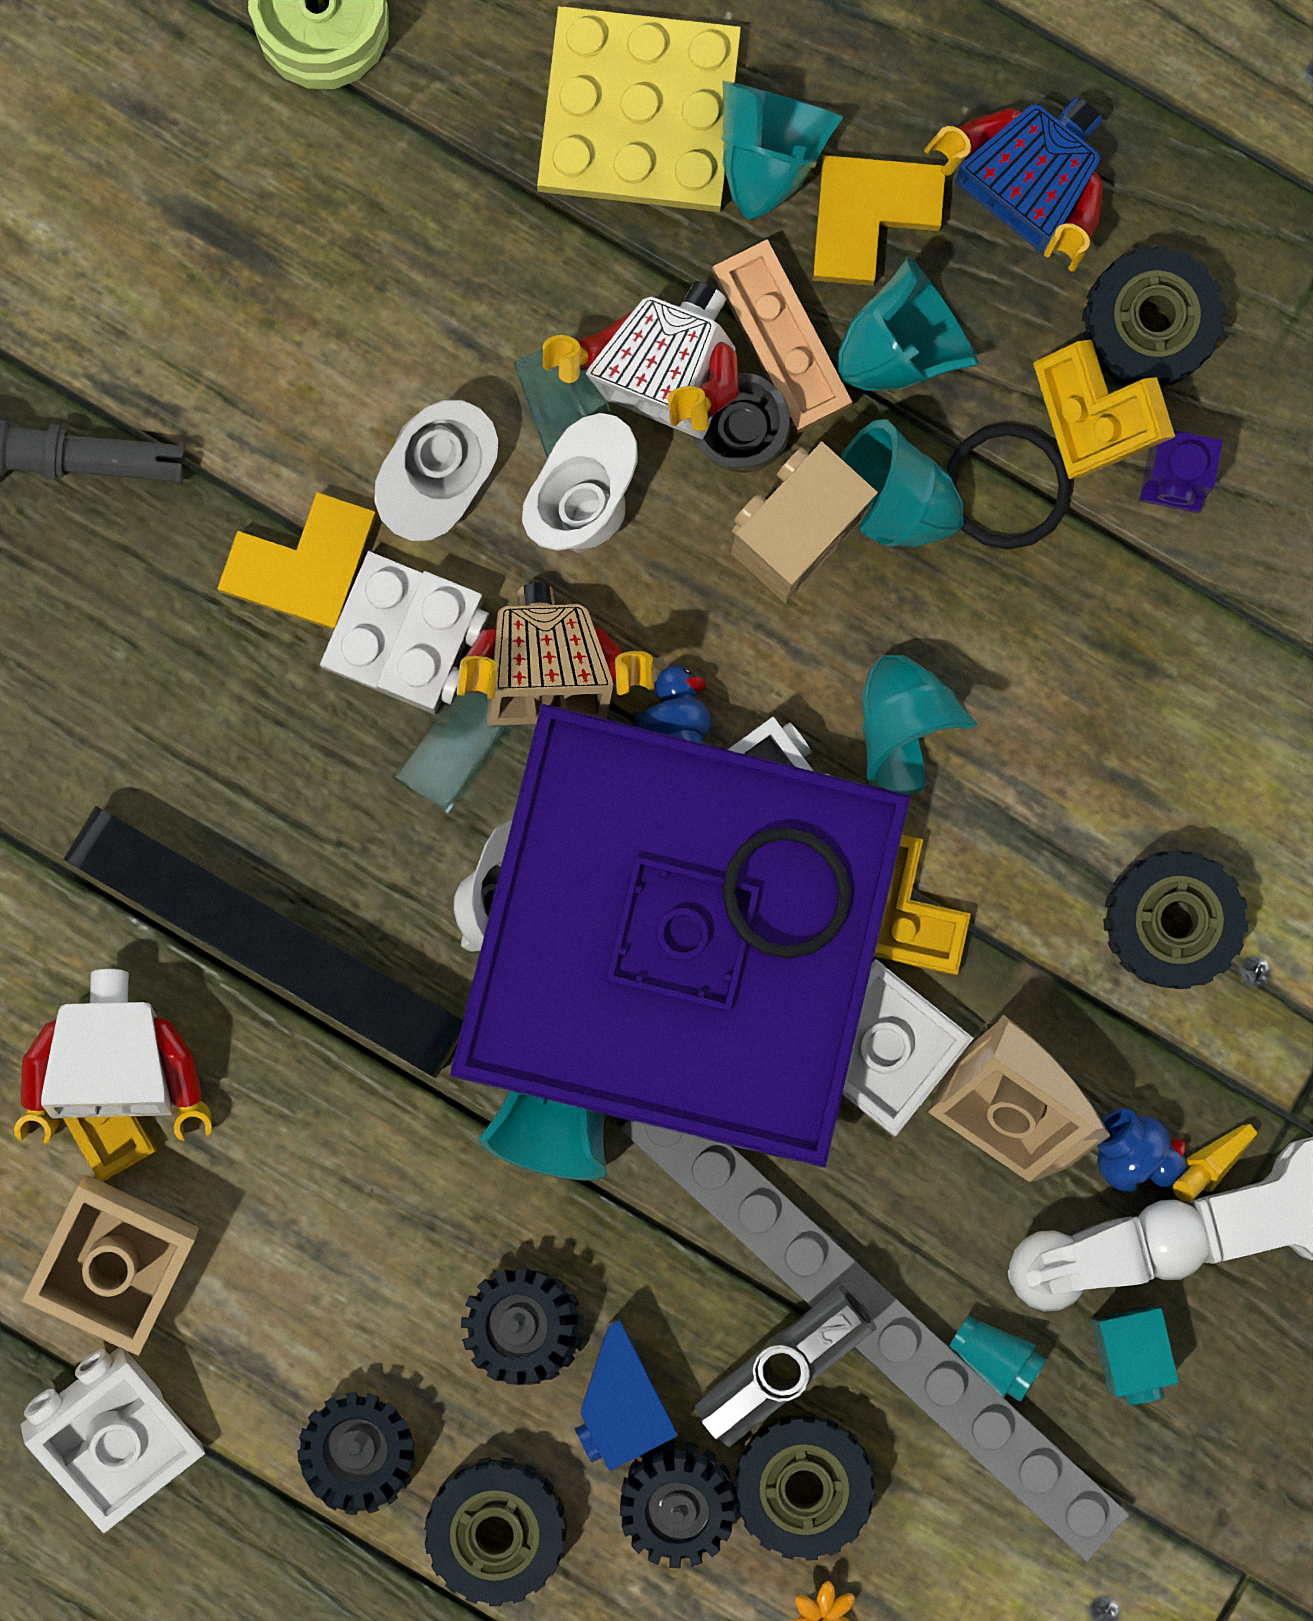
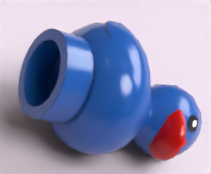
M672 665L665 668L659 673L655 682L656 695L661 703L643 712H638L634 717L633 726L704 744L703 740L706 738L711 727V716L706 705L695 697L706 687V680L703 677H696L685 666Z
M1121 1108L1109 1113L1102 1119L1110 1136L1097 1145L1099 1148L1097 1165L1102 1178L1115 1189L1131 1192L1137 1188L1138 1183H1142L1147 1179L1157 1186L1170 1188L1188 1169V1163L1184 1154L1186 1149L1185 1142L1181 1139L1171 1140L1166 1126L1155 1118L1137 1116L1133 1110Z

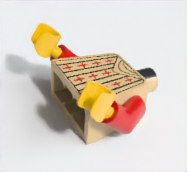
M534 582L526 584L518 590V606H505L498 610L495 628L480 632L465 658L460 661L456 694L458 696H465L466 691L487 694L488 726L536 724L541 703L606 719L613 683L616 685L618 695L628 694L629 687L634 685L644 686L648 690L654 689L653 657L649 653L642 651L624 652L601 627L593 626L587 608L580 604L555 605L553 588L546 583Z

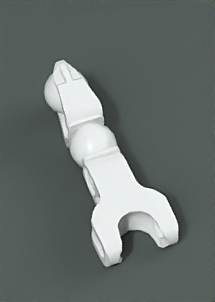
M1313 1137L1289 1143L1276 1158L1271 1173L1263 1181L1194 1199L1192 1202H1187V1204L1178 1200H1160L1147 1206L1138 1217L1107 1220L1071 1236L1055 1230L1038 1231L1026 1237L1014 1250L1009 1265L1010 1269L1008 1270L1010 1283L1013 1285L1017 1296L1028 1306L1047 1312L1060 1311L1073 1305L1087 1289L1138 1285L1147 1283L1149 1280L1154 1279V1277L1162 1280H1181L1195 1273L1203 1263L1214 1264L1283 1246H1290L1300 1256L1313 1261Z

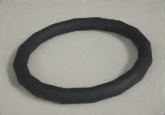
M1005 423L983 427L963 440L948 461L946 472L950 475L957 490L956 485L960 466L970 451L992 438L1012 436L1026 439L1046 453L1055 467L1059 489L1055 507L1044 523L1027 534L1005 537L987 533L972 523L963 510L964 526L961 529L963 532L983 545L1010 550L1031 546L1055 530L1067 512L1072 486L1070 479H1068L1061 453L1051 440L1033 428Z
M782 827L761 831L739 846L726 867L722 896L727 918L743 941L762 954L792 959L812 955L834 940L847 919L851 890L846 868L830 845L811 832ZM783 840L805 844L820 854L834 873L838 891L835 914L825 930L808 942L790 946L768 942L753 932L739 913L735 894L738 872L748 856L765 844Z

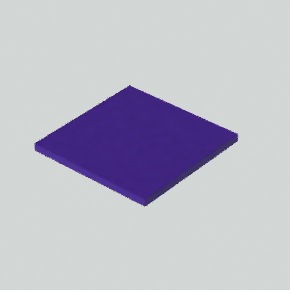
M541 703L449 1077L821 1168L826 1167L911 796ZM782 827L811 832L830 845L846 868L851 890L847 919L834 940L812 955L792 959L762 954L743 941L727 918L722 896L726 867L739 846L761 831ZM788 840L765 844L750 854L738 872L735 889L739 913L749 928L768 942L786 946L808 942L823 932L835 914L838 897L834 873L824 858L807 845Z

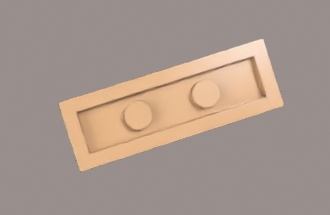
M768 239L712 266V274L767 380L785 398L791 426L796 435L850 408L852 400Z

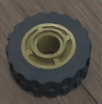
M1156 246L1154 249L1147 250L1146 247L1134 249L1129 255H1122L1113 261L1090 288L1086 297L1088 299L1087 306L1083 309L1082 321H1085L1086 330L1083 332L1084 339L1092 340L1099 363L1108 370L1106 373L1115 380L1120 378L1127 381L1126 385H1131L1145 378L1157 377L1160 388L1168 383L1173 385L1200 368L1215 351L1216 347L1214 346L1222 337L1224 326L1221 324L1222 317L1225 315V303H1221L1219 296L1221 289L1217 280L1213 281L1207 273L1209 269L1202 262L1198 264L1191 259V254L1182 250L1175 252L1169 250L1167 246ZM1152 303L1163 309L1167 316L1165 331L1153 332L1143 326L1139 318V309L1142 304Z
M1180 850L1150 854L1148 857L1137 860L1129 865V870L1124 875H1119L1113 883L1115 888L1111 895H1107L1104 906L1107 907V917L1103 919L1104 931H1108L1110 939L1107 943L1111 952L1115 953L1121 960L1119 964L1127 972H1132L1138 977L1137 979L1143 982L1174 989H1190L1191 986L1205 985L1213 981V977L1218 973H1225L1232 966L1230 963L1235 955H1240L1244 944L1242 940L1244 932H1248L1249 920L1245 918V909L1248 908L1246 899L1241 897L1237 888L1240 885L1233 876H1228L1222 870L1224 866L1217 861L1204 858L1199 853ZM1177 901L1188 910L1190 924L1184 934L1173 938L1162 928L1161 915L1167 905Z
M803 1414V1416L792 1417V1415L780 1418L779 1421L771 1425L767 1424L760 1429L759 1433L744 1448L735 1475V1504L738 1514H741L745 1522L744 1527L751 1536L754 1534L761 1541L760 1545L768 1551L773 1549L782 1553L781 1557L791 1560L794 1557L806 1558V1561L818 1560V1556L828 1553L829 1556L840 1552L842 1546L848 1542L851 1544L859 1536V1531L868 1522L874 1501V1475L865 1448H862L857 1441V1437L849 1429L846 1431L838 1425V1422L830 1418L825 1420L815 1417L816 1414ZM802 1470L811 1471L821 1479L823 1491L817 1499L812 1502L802 1503L794 1500L789 1495L786 1482L795 1472Z
M491 1457L482 1458L474 1465L468 1466L466 1464L457 1469L456 1473L450 1479L447 1478L440 1486L426 1517L424 1528L426 1530V1539L424 1543L426 1554H430L433 1561L431 1564L436 1576L440 1575L446 1582L445 1587L455 1594L457 1591L466 1597V1601L475 1604L478 1601L489 1603V1606H501L502 1603L513 1601V1604L525 1600L527 1594L533 1591L537 1593L545 1586L548 1577L554 1575L564 1550L567 1520L564 1518V1506L561 1498H557L553 1491L554 1486L548 1478L545 1477L543 1479L536 1473V1468L527 1463L525 1466L515 1463V1459L503 1457L502 1460H491ZM492 1516L504 1518L512 1526L514 1536L504 1545H491L485 1542L479 1533L478 1525L480 1522Z

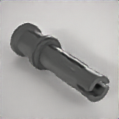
M0 420V475H5L7 470L44 473L46 479L57 480L58 477L64 478L65 472L173 481L178 484L183 482L184 469H182V464H185V444L172 445L68 435V430L62 428L61 425L50 424L48 430L11 427L8 420Z

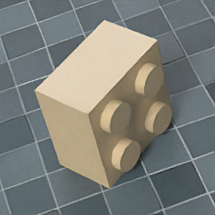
M822 441L810 454L802 447L797 450L777 473L776 476L779 479L773 486L776 489L775 492L767 500L760 493L754 496L734 519L736 525L731 531L735 535L731 554L784 603L799 590L854 531L871 510L878 494L873 487Z
M85 1174L67 1206L22 1302L139 1356L195 1242L199 1227Z

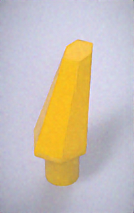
M1251 1124L1241 1125L1186 1159L1188 1169L1173 1184L1174 1194L1181 1201L1192 1202L1202 1191L1212 1192L1254 1141L1258 1132Z

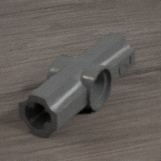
M841 1284L787 1329L772 1336L761 1350L697 1400L694 1406L700 1414L702 1423L715 1439L722 1441L728 1447L733 1445L786 1401L800 1396L811 1381L876 1330L877 1326L871 1319L867 1308L854 1293L848 1291ZM778 1353L791 1355L798 1362L801 1375L791 1379L780 1377L771 1367L770 1356Z

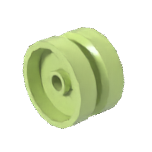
M248 0V11L265 59L284 79L308 89H336L359 80L379 61L389 38V10L386 0Z

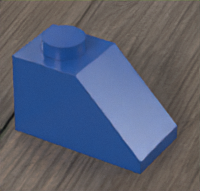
M620 1317L608 1323L580 1410L585 1423L575 1428L590 1461L593 1463L603 1458L609 1471L678 1436L677 1430Z

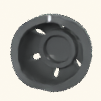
M738 373L739 394L735 399L736 403L727 405L713 415L711 422L718 424V427H708L703 439L695 436L692 437L706 457L717 466L732 472L748 473L765 468L782 454L791 434V422L785 398L774 385L753 373ZM768 397V403L760 410L759 406L763 398ZM778 430L776 436L769 435L770 432ZM724 450H728L724 457L719 455Z

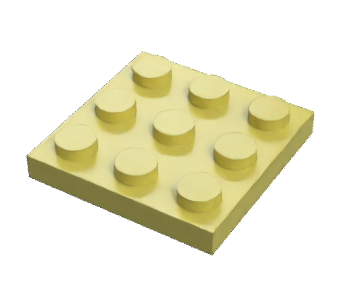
M558 6L537 183L538 192L720 212L725 174L722 164L724 141L721 140L724 115L722 80L735 82L741 27Z

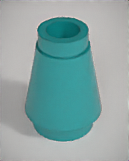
M971 1316L967 1317L949 1345V1348L958 1353L959 1357L1003 1399L1009 1394L1019 1402L1025 1397L1048 1360L1035 1351L1037 1348L1036 1344L984 1322H978Z

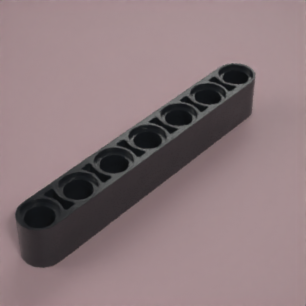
M96 805L63 860L434 1078L438 1077L458 1043L463 1022L461 1019Z

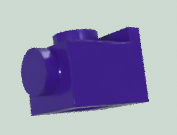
M1174 430V438L1153 446L1148 450L1139 501L1200 513L1203 499L1214 489L1223 440Z

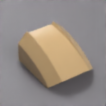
M1002 1015L996 1024L963 1051L943 1076L928 1110V1113L1028 1182L1037 1181L1071 1167L1110 1136L1098 1113L1070 1075L1033 1037L1005 1015Z

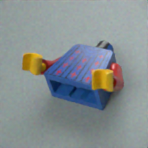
M1075 97L1057 119L1040 105L1034 103L1023 112L1008 108L970 120L958 128L954 126L943 127L924 149L927 155L931 151L937 150L947 156L949 161L941 169L942 173L946 176L951 175L959 164L965 160L959 168L955 184L1042 255L1049 258L1052 251L1065 252L1072 261L1068 270L1074 272L1089 248L1090 239L1099 226L1104 184L1100 176L1095 172V169L1101 157L1098 152L1085 143L1102 122V117L1097 110L1085 100Z

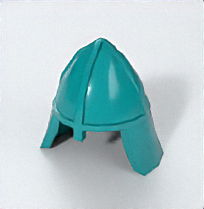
M722 80L724 101L723 134L721 140L724 141L722 164L730 187L732 200L743 217L753 221L777 208L802 186L811 168H815L816 160L829 137L844 116L772 92Z
M908 255L887 283L874 297L869 299L868 303L851 320L838 351V375L842 383L866 391L899 390L919 382L924 383L929 379L955 370L979 365L974 348L952 310L925 272Z
M887 419L874 420L857 433L845 448L840 458L878 492L873 508L860 522V532H863L865 536L876 540L885 547H918L942 541L948 536L955 535L964 526L963 502L950 475L930 457L920 452L908 442Z
M883 655L867 673L862 694L864 717L862 730L867 750L868 784L906 795L922 792L926 779L918 738L935 731L954 728L972 729L978 725L957 701L953 690L945 686L937 675L905 655Z
M508 1091L495 1117L478 1138L480 1145L493 1156L536 1173L581 1181L599 1180L607 1175L604 1150L606 1115Z

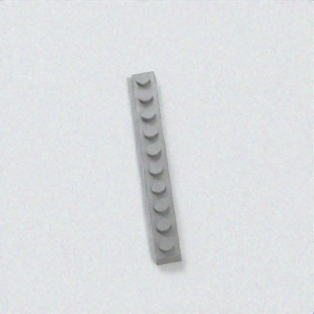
M629 1120L620 1129L812 1308L841 1284L848 1291L854 1293L867 1308L871 1319L877 1326L876 1330L856 1345L855 1348L1086 1562L1090 1560L1129 1516L1121 1506L1013 1406L1003 1399L986 1381L731 1145Z

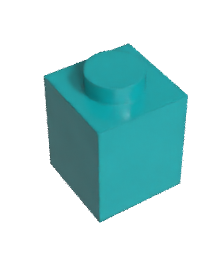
M1149 1305L1091 1318L1109 1394L1117 1398L1126 1396L1127 1405H1137L1162 1399L1165 1397L1163 1387L1179 1384L1162 1308Z

